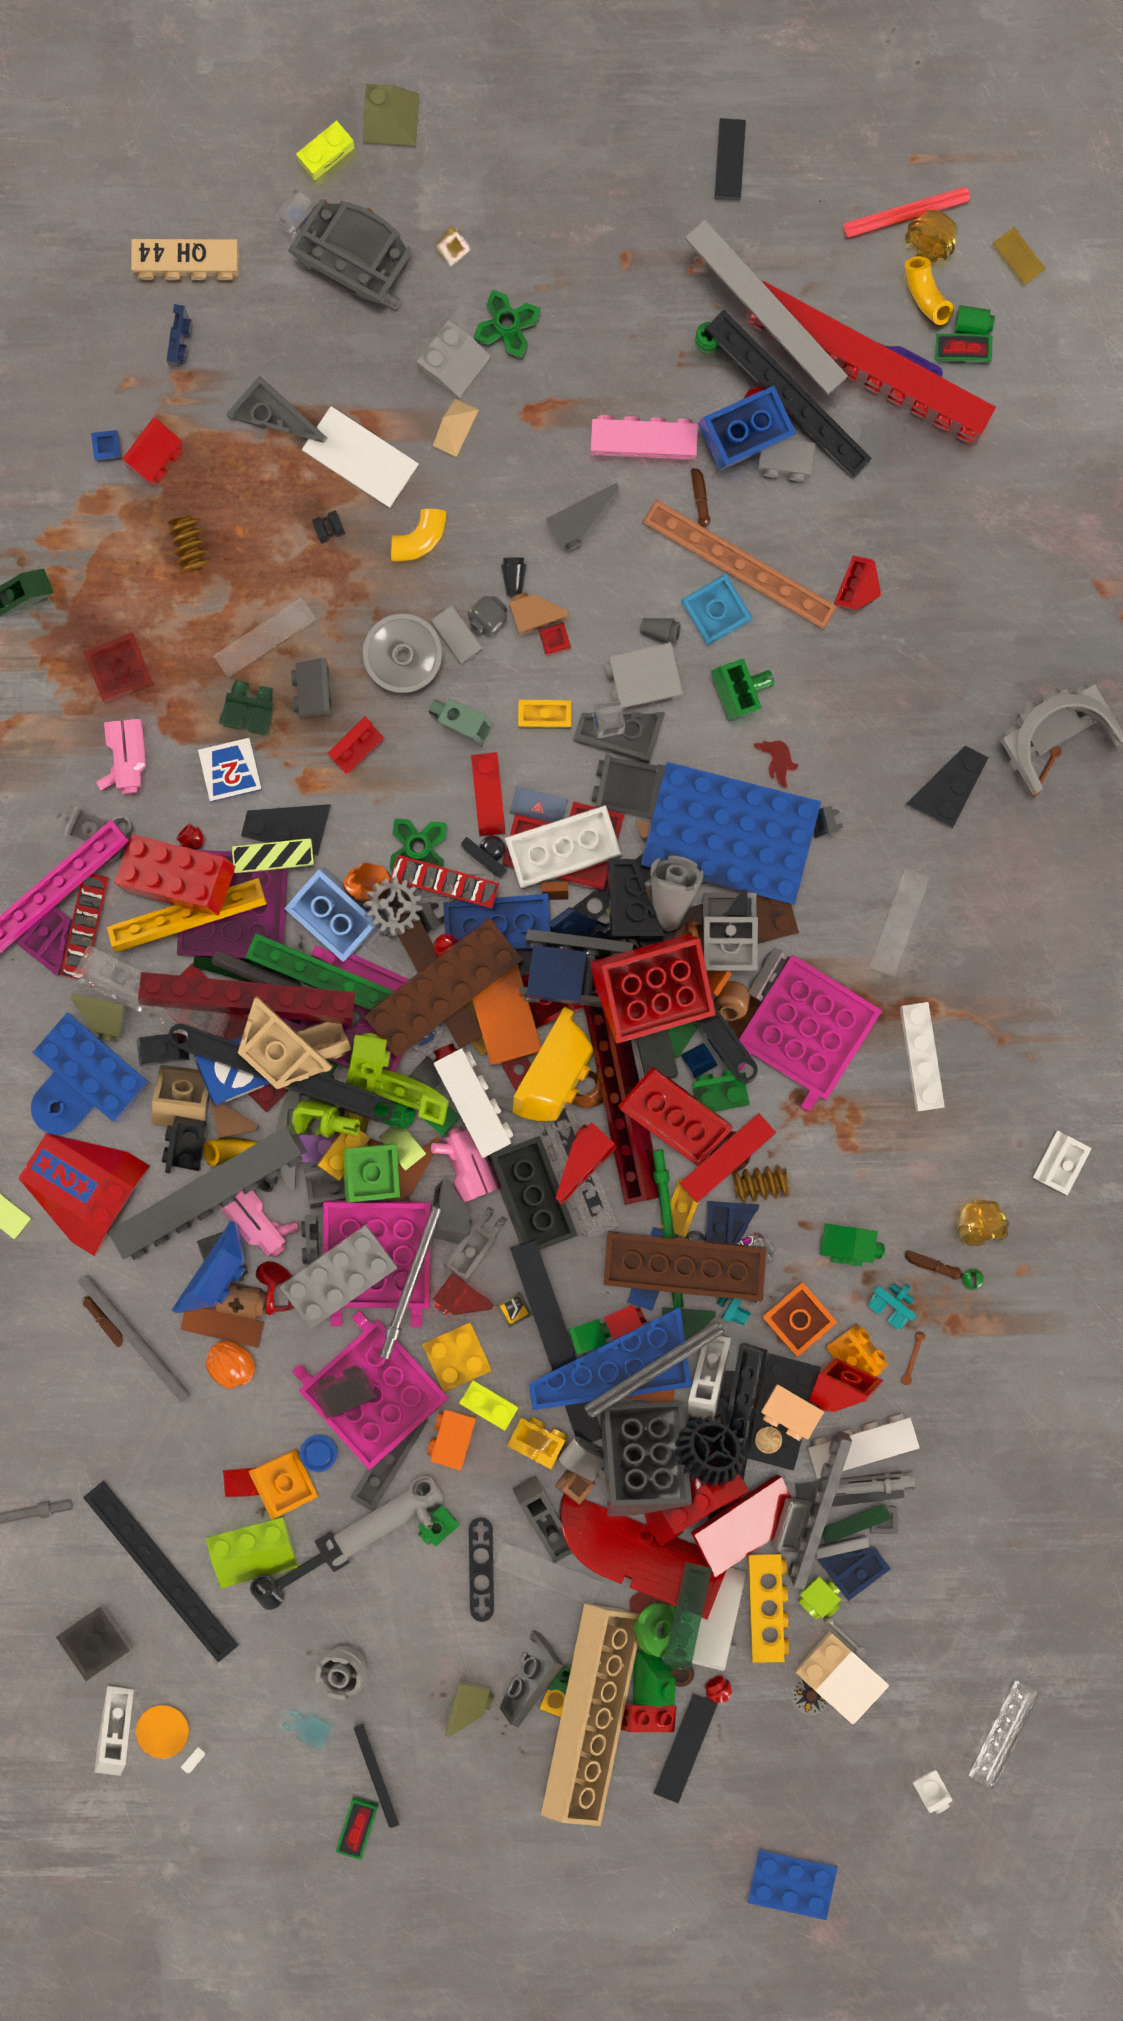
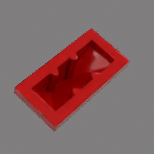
M853 555L834 604L857 610L881 596L875 561Z
M255 1468L223 1470L225 1497L259 1495L248 1472Z

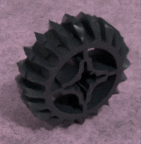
M710 1415L705 1417V1419L700 1416L694 1421L688 1422L685 1428L679 1432V1437L675 1443L678 1448L675 1450L674 1455L680 1457L677 1465L685 1466L683 1474L689 1472L692 1475L691 1481L698 1478L700 1479L701 1486L707 1482L711 1488L717 1484L724 1486L727 1482H732L737 1477L736 1475H739L743 1470V1465L747 1459L743 1455L746 1453L747 1448L741 1446L744 1438L736 1437L738 1429L732 1431L729 1428L730 1422L723 1425L721 1417L713 1421ZM713 1446V1449L711 1451L712 1454L708 1457V1454L710 1453L709 1449Z

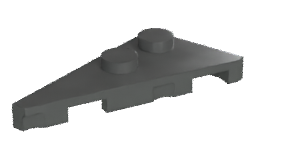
M261 376L253 382L226 413L234 419L324 443L328 439Z
M306 1215L305 1221H301L302 1237H306V1248H302L303 1264L308 1265L319 1257L318 1215Z

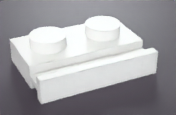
M1057 1130L1032 1178L1067 1196L1092 1148Z

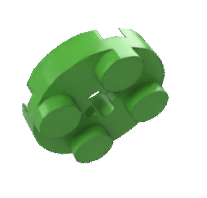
M655 1602L646 1607L640 1614L639 1619L635 1621L633 1632L637 1636L640 1648L646 1654L655 1657H666L673 1654L681 1620V1613L677 1608ZM659 1625H662V1626H663V1627L661 1628V1632H662L661 1635H658V1633H657V1629H658V1626H659Z

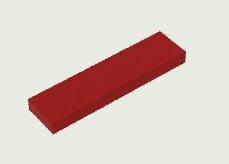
M758 1113L679 1184L698 1203L777 1132Z

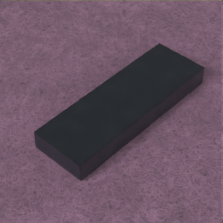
M720 118L714 198L741 200L746 120Z

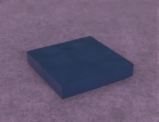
M534 945L526 998L580 1005L587 952Z

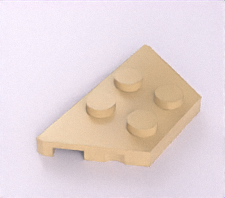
M258 996L254 998L238 1054L276 1089L288 1086L295 1081H302L309 1078V1076L323 1071L327 1072L332 1068V1065Z

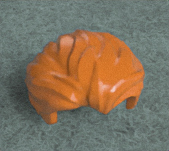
M361 863L356 869L353 867L348 872L347 877L344 879V888L355 900L365 903L370 901L366 893L369 891L375 892L372 886L375 883L381 886V880L387 878L390 883L391 877L384 866ZM388 890L383 891L378 899H384Z
M227 1340L219 1341L207 1353L206 1369L217 1384L227 1389L248 1383L254 1374L255 1365L252 1356L245 1347Z

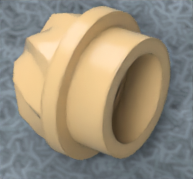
M764 1427L757 1432L755 1443L760 1451L771 1454L781 1447L782 1436L776 1428Z

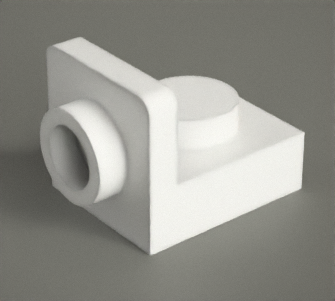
M936 1769L912 1782L929 1813L935 1811L936 1814H939L950 1807L948 1803L953 1801Z

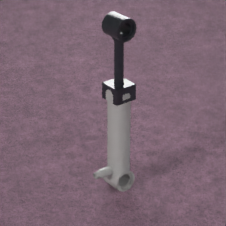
M428 1476L416 1478L409 1490L334 1536L331 1532H328L314 1542L320 1554L277 1580L267 1574L257 1576L250 1585L251 1594L264 1609H275L284 1600V1592L282 1590L284 1587L326 1562L332 1571L336 1572L350 1563L348 1557L415 1516H418L425 1528H431L433 1523L428 1512L434 1511L441 1506L443 1493L432 1478Z

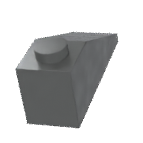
M617 483L546 518V523L560 550L566 548L570 551L582 544L580 540L586 537L619 492Z
M535 1476L513 1488L519 1505L553 1562L556 1563L572 1554L561 1530L563 1525L560 1517L537 1477Z

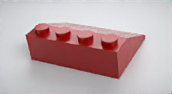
M687 934L590 962L595 987L616 1043L716 1015L702 946L698 937Z

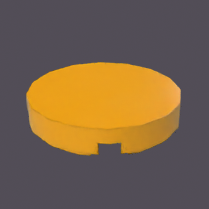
M160 1704L149 1708L141 1715L137 1722L136 1737L139 1746L145 1753L154 1758L165 1759L175 1756L184 1748L188 1741L190 1729L186 1717L180 1710L172 1706Z

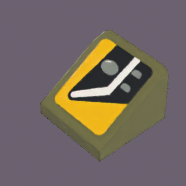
M520 1292L496 1305L509 1328L532 1315Z

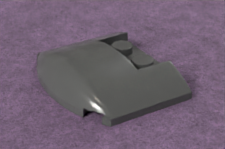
M320 199L288 249V252L309 269L313 267L357 292V296L380 303L410 256V247L408 246L406 249L400 239V233L375 213L349 202L340 201V204H325L326 199Z

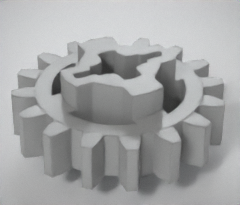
M397 877L392 878L390 883L387 878L381 880V886L378 883L372 886L375 892L369 891L366 893L370 901L363 903V906L369 908L370 911L365 914V917L373 918L370 926L378 924L379 933L388 929V936L394 935L395 930L401 935L405 933V928L410 930L414 927L411 921L417 922L420 919L415 913L422 910L421 906L416 905L421 896L413 895L416 888L414 886L408 889L406 887L407 880L398 884ZM388 890L386 898L379 900V895L383 891ZM392 901L393 905L397 906V910L394 912L392 907H388V904ZM378 912H380V913L382 914V916L385 918V920H383V919L381 918V916L379 915ZM407 913L406 919L398 923L400 915Z

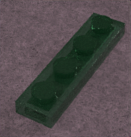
M688 1562L685 1563L664 1657V1667L689 1672L691 1669L712 1568Z

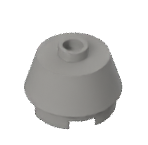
M339 1646L327 1651L320 1656L316 1663V1683L318 1684L319 1682L327 1691L326 1695L334 1699L346 1700L349 1696L358 1694L364 1688L367 1681L366 1663L363 1655L350 1646Z

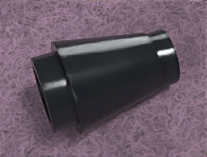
M524 557L503 558L501 569L506 595L522 593L527 564H524Z

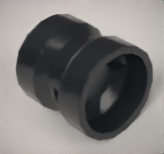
M336 510L329 512L324 518L317 517L312 519L321 544L328 542L331 537L345 535ZM325 521L327 522V525H328L329 530H330V532H331L330 534H328V531H327L326 526H325V524H324Z

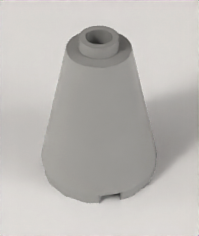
M668 856V860L660 861L661 858H658L652 863L650 870L655 916L660 928L662 927V930L665 932H671L680 928L703 882L704 872L702 869L701 872L697 869V863L679 856Z

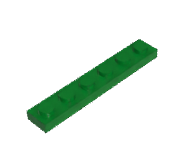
M256 933L245 959L316 989L355 992L354 1004L369 1011L394 992Z

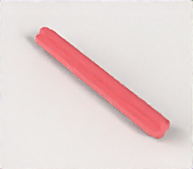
M961 187L844 223V232L847 237H852L965 203L970 200V193L967 187Z

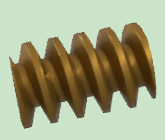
M192 516L177 517L167 522L168 525L175 526L170 529V534L177 536L172 540V544L180 546L174 551L176 556H181L177 561L178 566L184 567L179 571L180 574L199 571L211 563L210 559L202 558L203 555L209 552L208 549H200V545L204 544L206 539L197 537L204 532L203 529L195 528V525L200 523L201 519L193 518Z
M775 1165L774 1173H772L770 1168L766 1166L763 1174L760 1173L758 1168H754L752 1176L747 1169H744L742 1177L739 1176L737 1170L733 1171L736 1200L737 1196H740L742 1202L746 1203L747 1197L750 1195L752 1200L756 1202L760 1193L763 1199L767 1200L769 1192L772 1193L775 1199H778L779 1191L783 1192L785 1198L789 1196L786 1167L783 1172L779 1165Z

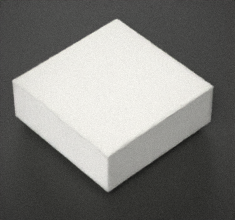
M200 1744L181 1768L187 1774L190 1773L206 1755L207 1750Z

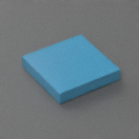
M726 573L680 601L707 646L753 620Z

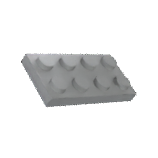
M365 1224L284 1281L279 1287L310 1329H312L396 1270L398 1266L368 1225Z

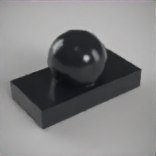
M494 835L487 836L481 841L479 846L468 837L462 841L461 848L497 878L503 879L508 873V870L497 862L505 853V844L501 838Z

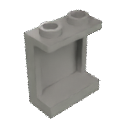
M671 643L609 656L610 663L605 664L608 680L613 679L615 689L611 690L614 705L619 704L620 710L683 696Z

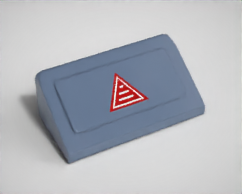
M516 786L510 813L553 823L563 819L568 800Z

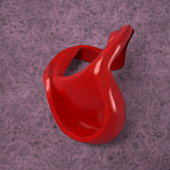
M271 1261L263 1262L256 1269L258 1281L267 1285L265 1313L267 1315H273L275 1311L283 1312L295 1308L289 1300L288 1305L274 1306L273 1294L277 1285L283 1283L292 1275L282 1265Z

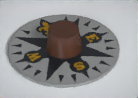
M802 1678L794 1684L791 1698L798 1711L806 1715H817L828 1707L829 1703Z

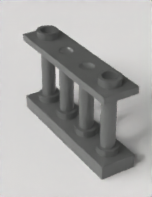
M527 929L526 945H531V949H533L534 945L587 952L580 1005L595 1007L603 1006L599 997L592 996L594 978L590 962L596 961L600 954L613 956L631 951L634 944ZM519 987V997H524V1001L531 1003L540 1002L539 999L526 998L527 987Z

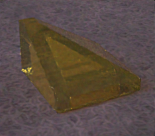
M452 226L445 231L435 245L451 266L471 250L460 233Z

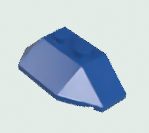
M229 1222L171 1309L173 1312L184 1313L214 1307L218 1302L223 1304L231 1292L228 1287L233 1280L237 1282L245 1271L243 1265L246 1261L239 1225L236 1222Z

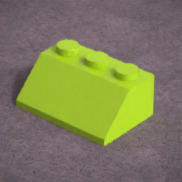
M285 1516L205 1538L211 1563L221 1588L253 1580L262 1574L272 1575L298 1567Z

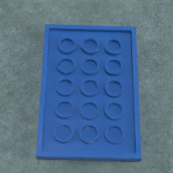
M666 762L640 865L651 868L652 863L658 858H661L660 861L668 860V856L685 857L697 863V869L700 872L701 869L703 870V881L740 891L746 889L748 893H756L759 896L795 904L821 801Z

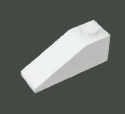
M719 1336L701 1348L688 1400V1417L699 1418L701 1416L705 1419V1417L710 1415L713 1421L715 1420L731 1338Z
M107 1686L94 1770L96 1773L121 1776L125 1768L134 1689Z

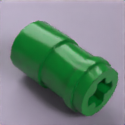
M710 322L702 323L696 330L695 347L703 355H712L720 347L704 330Z

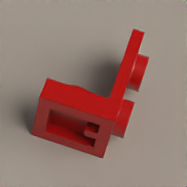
M626 1702L621 1730L627 1732H674L676 1706L656 1707Z

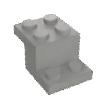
M703 893V946L707 971H758L756 893H748L747 917H726L727 911L739 893Z

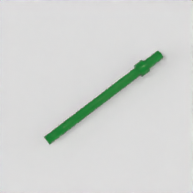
M663 1149L654 1150L655 1171L653 1172L654 1183H657L664 1237L675 1238L668 1182L670 1181L669 1170H666ZM672 1292L673 1307H684L683 1294Z

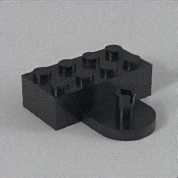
M768 1353L748 1459L794 1471L802 1438L798 1441L788 1435L786 1432L789 1428L780 1423L775 1427L763 1420L765 1414L760 1411L776 1384L812 1404L809 1399L821 1370L820 1366ZM730 1370L725 1371L716 1416L723 1415V1424L726 1423L735 1371ZM764 1427H774L782 1436L781 1447L771 1454L760 1451L755 1443L757 1432Z

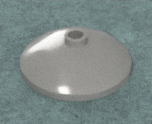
M394 614L381 619L367 634L363 645V661L369 676L380 687L395 693H410L425 687L436 676L442 661V646L439 636L428 622L411 614ZM401 651L408 653L406 660L398 658V654Z

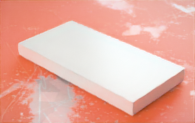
M331 406L317 426L328 439L324 443L309 439L302 451L386 507L391 508L419 466V463Z
M606 805L505 838L521 889L607 862L609 859L622 857Z
M731 1567L727 1569L708 1619L687 1612L689 1603L684 1602L672 1655L673 1659L721 1671L725 1670L747 1571Z

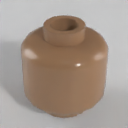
M727 981L719 995L715 997L714 1006L725 1020L734 1021L746 1015L748 1010L749 990L739 982Z

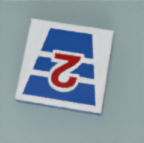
M250 738L198 750L210 802L262 790Z

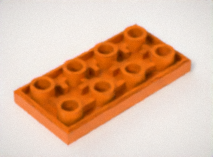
M518 964L472 999L491 1066L537 1054L541 1049L529 1003L524 1001V997H519V987H524Z

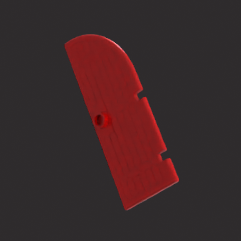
M563 1493L560 1504V1521L563 1525L561 1530L568 1547L583 1565L596 1574L619 1584H622L624 1577L632 1579L629 1588L679 1608L682 1600L688 1602L687 1612L708 1619L727 1570L715 1577L711 1574L697 1545L676 1537L660 1547L648 1525L626 1516H608L607 1508L585 1499L579 1505Z

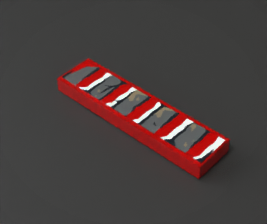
M397 855L390 878L391 880L397 877L398 883L407 880V886H415L418 889L493 909L500 883L401 855Z
M91 874L80 884L60 972L61 976L87 981L109 877Z

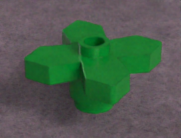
M492 290L487 301V307L494 319L478 324L474 340L490 345L503 338L507 353L522 358L528 342L521 329L536 325L541 310L539 307L529 303L513 309L506 294ZM505 321L512 323L509 327H505L502 324Z
M394 819L393 835L404 847L391 855L390 871L393 872L397 855L443 867L444 859L432 848L446 839L447 824L431 821L421 832H418L409 819ZM416 843H421L424 846L423 850L419 853L413 849Z

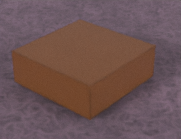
M543 882L542 894L548 893L550 900L568 899V882Z

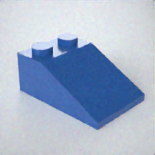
M775 386L704 416L698 422L720 471L796 434Z

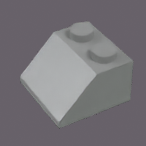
M448 320L417 360V367L460 399L491 356L470 335Z

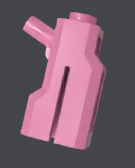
M124 720V728L121 721L105 722L106 745L113 750L114 765L111 767V774L97 780L96 783L100 790L116 783V788L121 790L122 794L137 793V788H142L141 772L146 767L142 720Z
M462 1126L447 1132L448 1137L442 1140L443 1143H432V1153L448 1154L456 1174L454 1186L464 1203L500 1189L488 1156L482 1158L468 1129L463 1131Z
M254 1190L245 1195L241 1191L235 1197L260 1226L261 1230L236 1200L220 1210L229 1221H234L239 1225L240 1234L248 1244L258 1245L267 1257L270 1255L274 1258L286 1249L284 1244L287 1241L283 1236L299 1231L297 1221L281 1226L277 1222H271L263 1212V1201Z

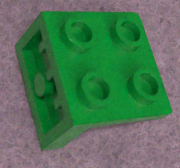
M730 1070L723 1071V1077L713 1078V1074L697 1076V1082L691 1084L694 1097L715 1112L750 1105L746 1084L738 1082ZM745 1072L739 1073L741 1077L746 1078Z

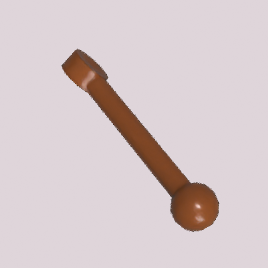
M1052 748L1051 757L1039 777L1041 784L1055 759L1062 754L1061 748ZM1030 791V794H1031L1032 796H1038V795L1040 794V792L1037 793V794H1035V795H1033V794L1031 793V791Z
M917 1332L915 1335L916 1343L906 1374L901 1378V1382L904 1385H909L912 1382L910 1376L921 1342L925 1340L923 1332Z

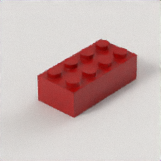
M131 834L114 884L127 893L219 916L236 866L222 856Z

